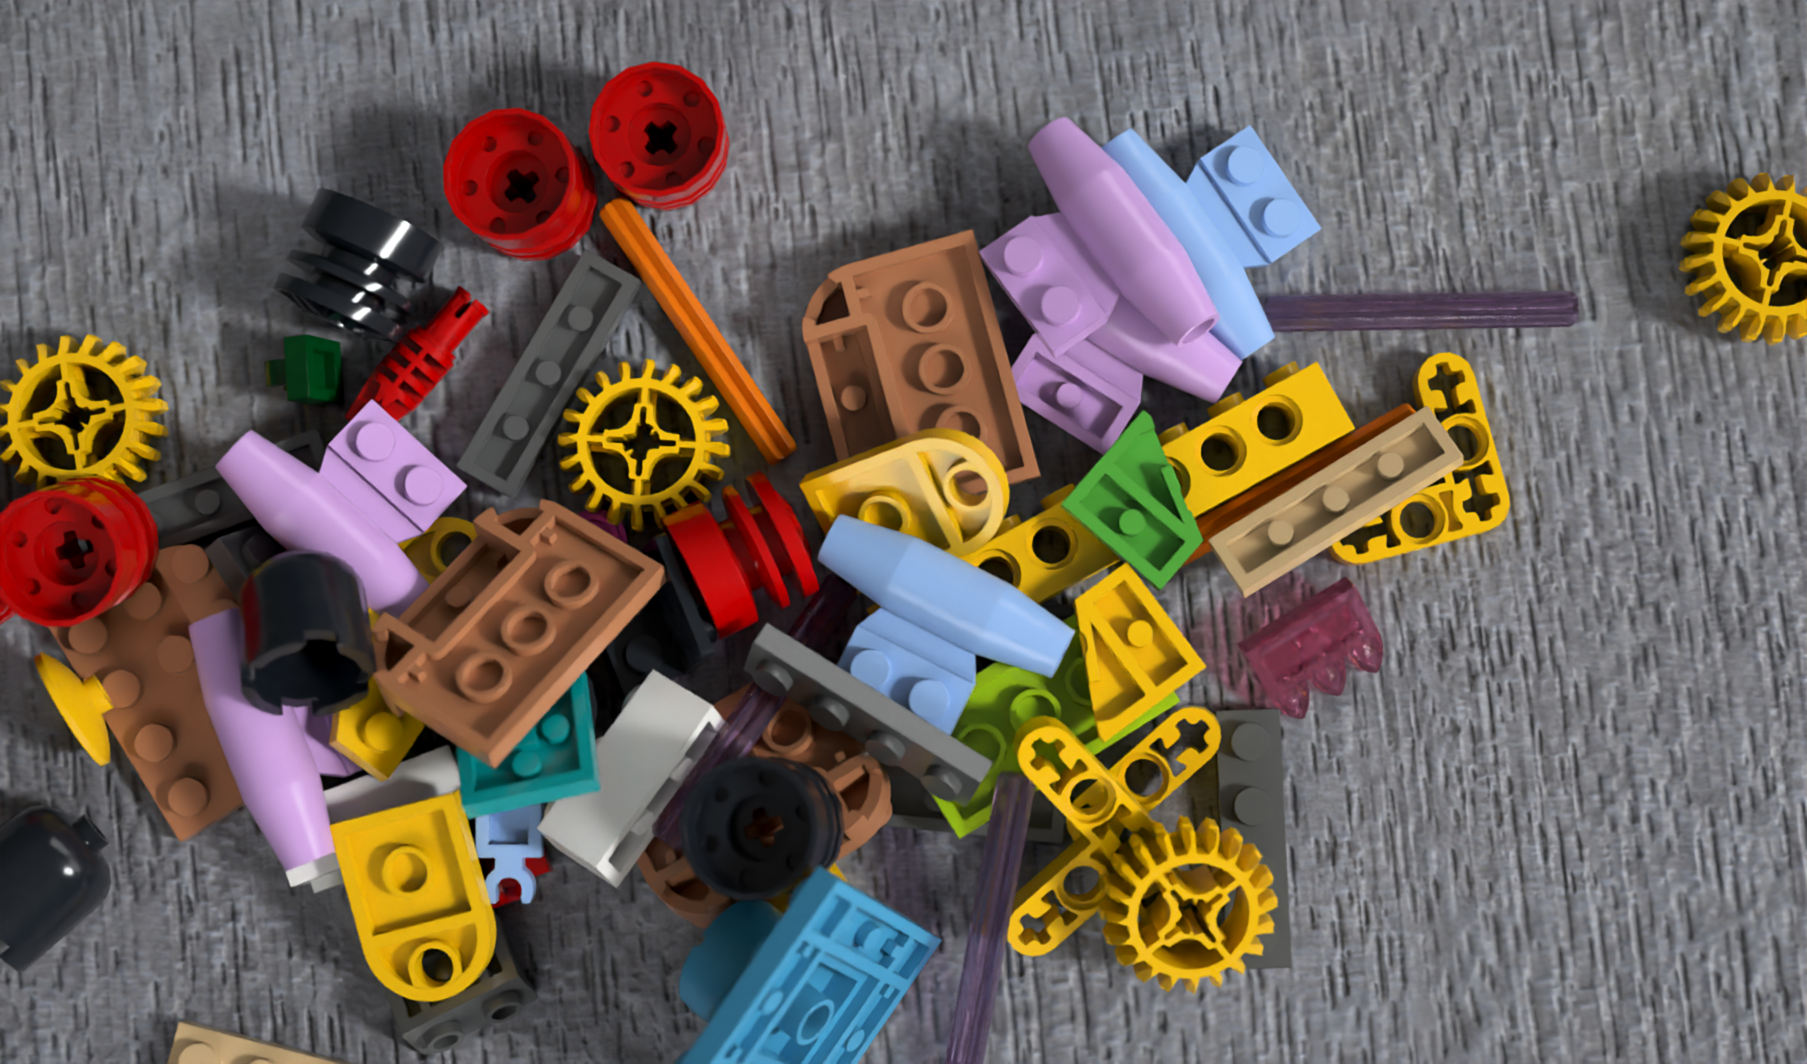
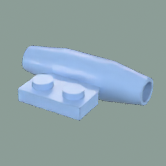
M1251 125L1201 157L1194 164L1185 182L1132 128L1124 131L1101 148L1123 167L1185 248L1220 315L1218 322L1209 332L1240 360H1243L1275 338V334L1244 269L1267 267L1322 228Z
M840 514L833 523L818 555V561L881 606L880 609L856 626L837 666L950 736L976 685V655L1052 678L1075 633L1072 628L1010 583L918 537L844 514Z

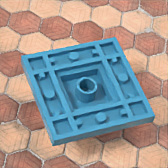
M819 865L809 878L803 880L795 888L789 899L788 910L785 914L771 903L762 899L739 901L714 919L703 932V943L700 946L694 945L684 963L679 981L680 998L690 1010L702 1018L708 1025L692 1048L681 1054L674 1064H857L942 940L924 926Z

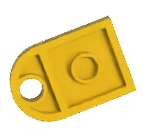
M931 428L918 431L810 472L799 483L825 536H827L840 514H844L918 537L958 558L977 551L991 540L998 530L1009 504L1008 479L996 455L975 437L949 428ZM962 470L977 472L986 481L988 492L982 495L965 493L958 486L955 473ZM852 586L856 594L862 593Z
M459 789L336 821L329 825L362 949L370 969L380 982L402 997L425 1002L452 997L472 984L484 972L492 958L496 944V922L468 819L462 808ZM427 949H440L449 955L453 963V974L449 981L438 982L431 979L425 973L422 958Z

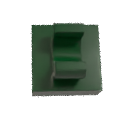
M307 334L284 337L285 359H274L264 362L265 386L268 388L284 386V391H287V401L319 407L344 404L340 342Z

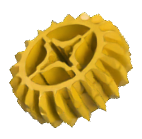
M1768 172L1757 174L1752 178L1750 185L1743 178L1734 179L1727 185V194L1719 190L1714 191L1705 199L1708 210L1698 209L1690 217V222L1697 231L1688 232L1683 235L1680 244L1696 254L1681 260L1678 269L1686 273H1696L1697 279L1685 286L1684 294L1688 296H1694L1700 292L1704 294L1707 302L1700 305L1698 309L1699 316L1706 317L1716 310L1722 314L1718 321V332L1725 334L1739 323L1741 342L1750 343L1756 340L1760 333H1762L1768 345H1776L1783 341L1785 332L1793 340L1800 339L1807 335V288L1794 305L1778 307L1768 306L1770 296L1779 290L1781 281L1792 283L1797 279L1807 280V250L1796 242L1793 235L1794 227L1807 245V186L1798 194L1795 193L1794 175H1784L1774 186ZM1747 213H1766L1765 222L1756 228L1755 236L1741 235L1737 239L1725 237L1729 225L1736 216ZM1764 247L1772 253L1768 259L1775 258L1776 267L1772 270L1767 269L1763 265L1767 259H1759L1758 251ZM1725 266L1734 270L1739 275L1742 282V292L1730 280Z
M90 334L86 335L81 346L75 338L69 335L60 336L58 352L45 343L36 345V356L39 362L36 365L24 358L15 360L17 370L23 377L18 383L11 379L0 381L1 388L12 394L9 403L0 402V416L8 418V423L0 426V441L12 442L0 454V458L3 463L8 465L20 464L14 476L19 483L29 485L36 482L35 491L74 476L101 475L125 484L123 480L125 475L137 482L146 480L147 475L145 471L138 465L142 457L155 462L161 459V453L149 446L151 437L164 438L169 435L167 427L153 422V417L164 414L169 408L166 401L149 398L158 391L161 382L153 375L142 376L147 365L146 361L137 355L126 358V347L116 341H112L104 348L102 339ZM86 372L106 373L118 386L124 402L114 404L108 400L98 401L95 388L87 384ZM57 385V396L54 403L48 409L40 412L45 398ZM80 409L95 414L90 416L88 425L81 423L85 428L82 432L68 427V425H72L74 416L81 418L77 413ZM124 428L118 443L105 457V443L108 436L114 431ZM39 438L63 439L67 448V454L75 458L76 470H62L57 467L45 454Z
M653 359L644 360L641 378H635L634 371L629 362L623 361L618 364V372L622 381L613 384L608 375L601 370L595 374L596 382L603 389L600 394L594 397L588 389L583 387L576 391V396L588 407L584 414L574 409H565L563 418L570 424L579 427L578 433L564 432L559 434L557 442L562 447L577 449V453L565 456L559 461V465L564 472L582 470L583 473L573 479L568 487L574 495L584 494L590 489H594L585 504V508L590 513H597L610 502L611 505L607 512V522L617 527L623 521L626 511L629 510L631 511L632 529L642 532L646 526L647 512H654L655 521L658 527L663 530L660 518L668 515L667 508L675 505L676 509L679 510L687 506L688 504L684 499L692 492L700 501L706 504L712 500V494L700 482L704 476L716 482L724 480L725 472L718 466L709 464L710 457H729L731 449L728 444L711 442V437L722 435L729 430L725 419L715 418L707 421L705 419L719 407V402L714 395L694 402L703 387V383L698 377L694 376L681 388H678L681 379V369L675 364H671L666 369L662 380H657L658 370ZM638 397V403L634 404L632 418L627 425L620 429H604V433L597 432L602 421L615 407L625 401ZM658 397L673 402L690 416L695 430V439L681 438L679 434H671L660 429L659 412L657 411ZM647 424L651 430V437L655 442L661 440L664 446H659L658 449H649L646 454V460H643L641 465L637 461L639 458L637 453L633 449L628 450L624 445L640 441L642 432L646 431ZM594 452L608 453L610 456L627 460L629 479L632 481L631 495L617 491L606 484L598 471ZM684 458H693L685 474L674 485L664 491L650 495L656 473L662 465L669 461H683Z
M1180 814L1176 822V831L1167 833L1164 825L1154 820L1152 832L1155 838L1145 843L1142 837L1131 834L1129 843L1134 854L1129 857L1124 854L1113 853L1111 862L1118 875L1102 876L1100 885L1103 893L1108 896L1098 901L1099 915L1102 920L1108 921L1103 925V935L1107 944L1117 945L1114 953L1118 962L1124 965V967L1134 964V973L1143 983L1156 975L1160 988L1169 992L1176 981L1182 978L1186 990L1195 994L1199 985V978L1208 976L1212 985L1221 989L1223 977L1220 972L1230 966L1234 972L1244 975L1246 966L1241 956L1244 953L1262 956L1263 945L1256 935L1274 933V922L1270 915L1266 913L1277 908V897L1272 889L1267 888L1273 883V875L1267 865L1259 864L1262 856L1253 843L1250 844V842L1242 845V836L1238 830L1231 826L1219 834V827L1215 820L1206 817L1196 832H1194L1189 818ZM1203 863L1201 866L1189 871L1175 868L1184 864ZM1155 881L1159 887L1157 898L1146 908L1148 915L1137 922L1141 899L1148 887ZM1236 888L1233 908L1225 922L1219 927L1216 922L1218 912L1230 900L1227 894ZM1172 890L1177 891L1184 901L1192 899L1202 918H1199L1191 908L1183 910ZM1191 938L1198 940L1192 943L1174 944L1182 939Z

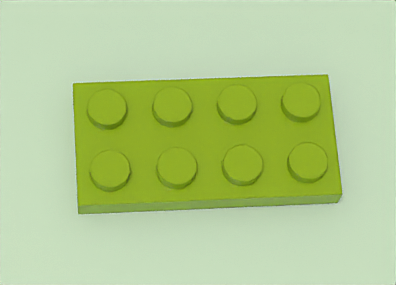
M1075 614L1062 621L1072 628L1075 633L1052 678L998 661L976 674V685L951 737L989 759L993 764L966 808L954 800L945 801L932 794L931 796L958 840L1040 790L1025 775L1014 754L1013 741L1015 733L1024 722L1038 716L1056 718L1095 756L1178 704L1180 700L1176 693L1172 692L1103 744L1096 732ZM1041 738L1035 740L1032 744L1036 754L1033 759L1039 755L1045 756L1056 767L1060 775L1068 766L1061 760L1054 746L1055 740L1050 743L1044 742Z

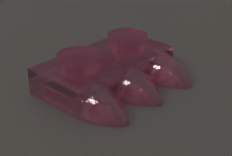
M1343 577L1237 643L1262 692L1277 709L1297 719L1305 718L1308 710V680L1321 691L1330 695L1340 696L1343 693L1346 682L1344 657H1347L1358 668L1371 673L1379 672L1383 659L1381 635L1356 585L1347 577Z

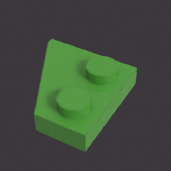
M1143 410L1063 501L1060 507L1122 561L1128 562L1137 574L1159 592L1203 542V538L1192 512L1188 510L1183 499L1181 486L1171 464L1169 465L1155 433L1154 422L1151 416Z

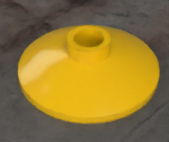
M44 652L38 653L34 656V662L53 702L86 752L99 766L103 767L110 762V743L103 717L105 712L114 708L109 695L94 674L82 681L57 659Z

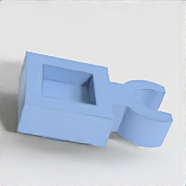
M544 803L476 817V852L478 858H495V869L485 880L491 904H496L499 901L500 892L498 885L503 878L507 877L514 878L520 883L522 888V904H530L536 892V880L531 870L525 866V858H541L544 855V835L537 829V826L544 818Z

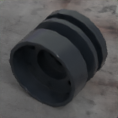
M318 189L301 228L315 240L325 245L321 255L303 250H290L287 260L311 274L309 282L289 274L280 273L273 288L292 300L303 310V313L330 327L358 338H375L392 344H399L405 329L381 315L382 308L384 307L404 315H412L415 305L404 295L394 290L392 286L396 278L411 283H426L443 245L426 232L379 208L333 190Z
M751 756L730 759L705 772L686 796L679 822L682 852L696 877L717 894L742 901L792 894L803 880L812 875L818 865L828 871L839 856L845 833L842 803L829 780L809 764L785 757ZM780 816L783 828L776 830L774 836L765 837L761 826L767 824L770 821V817Z

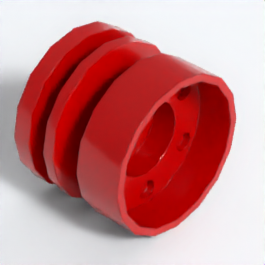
M653 61L628 67L605 84L592 105L588 133L594 158L618 192L643 208L671 211L692 206L713 191L726 170L730 140L719 101L703 79L680 65ZM657 131L659 134L667 136L674 131L672 139L677 148L671 154L660 149L652 155L654 146L650 140L651 135Z
M522 108L492 110L470 121L451 142L443 164L444 194L454 215L500 254L523 262L550 260L572 249L590 229L598 206L597 180L587 158L562 131L543 115ZM530 182L537 197L532 202L527 203L524 200L525 196L521 188Z
M760 470L746 476L744 480L747 493L753 505L749 508L746 507L740 495L731 484L722 488V502L727 519L719 523L716 522L709 510L699 500L660 518L663 531L668 535L672 547L677 546L692 573V582L687 584L698 605H703L709 612L719 640L758 622V613L752 592L760 588L764 590L769 599L780 610L789 607V596L782 577L786 575L803 599L819 591L817 577L812 564L811 548L803 529L788 502L774 490Z
M101 475L74 476L11 502L0 514V599L21 618L45 627H66L82 623L135 596L151 578L159 555L158 529L146 503L127 485ZM78 539L82 541L90 540L93 545V551L91 549L81 550Z

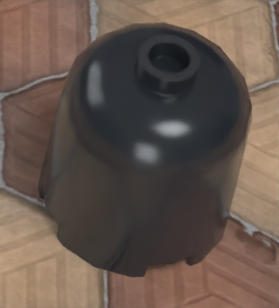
M316 550L287 551L271 556L257 565L241 586L239 595L241 691L252 706L272 715H283L282 705L291 707L312 706V715L314 717H321L346 710L366 698L369 694L368 682L373 673L377 672L366 591L361 578L353 567L331 553Z
M46 805L30 806L0 825V939L9 947L0 954V958L17 971L24 972L91 914L107 897L111 885L110 868L101 850L109 844V841L87 815L83 814L74 821L60 809Z

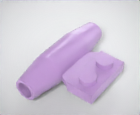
M1068 117L1056 119L1043 127L1029 142L1028 151L1060 212L1036 217L1031 215L979 251L983 263L1052 356L1056 359L1106 324L1121 295L1178 348L1188 346L1205 335L1218 322L1220 315L1185 248L1127 172Z
M1121 295L1106 324L1056 359L1036 333L1033 334L1011 370L1022 404L1104 455L1117 441L1140 405L1143 375L1216 404L1243 361L1209 331L1190 345L1178 348Z
M373 399L327 445L319 473L253 430H249L215 466L216 470L264 530L288 551H322L331 553L346 561L353 567L363 582L368 607L380 616L385 611L396 619L430 586L398 544L420 535L422 536L467 487L460 478Z
M238 607L222 611L188 626L206 710L243 802L284 869L289 871L335 852L320 775L344 778L364 769L329 745L333 714L314 717L312 715V706L291 707L282 705L283 715L278 716L252 706L241 691Z

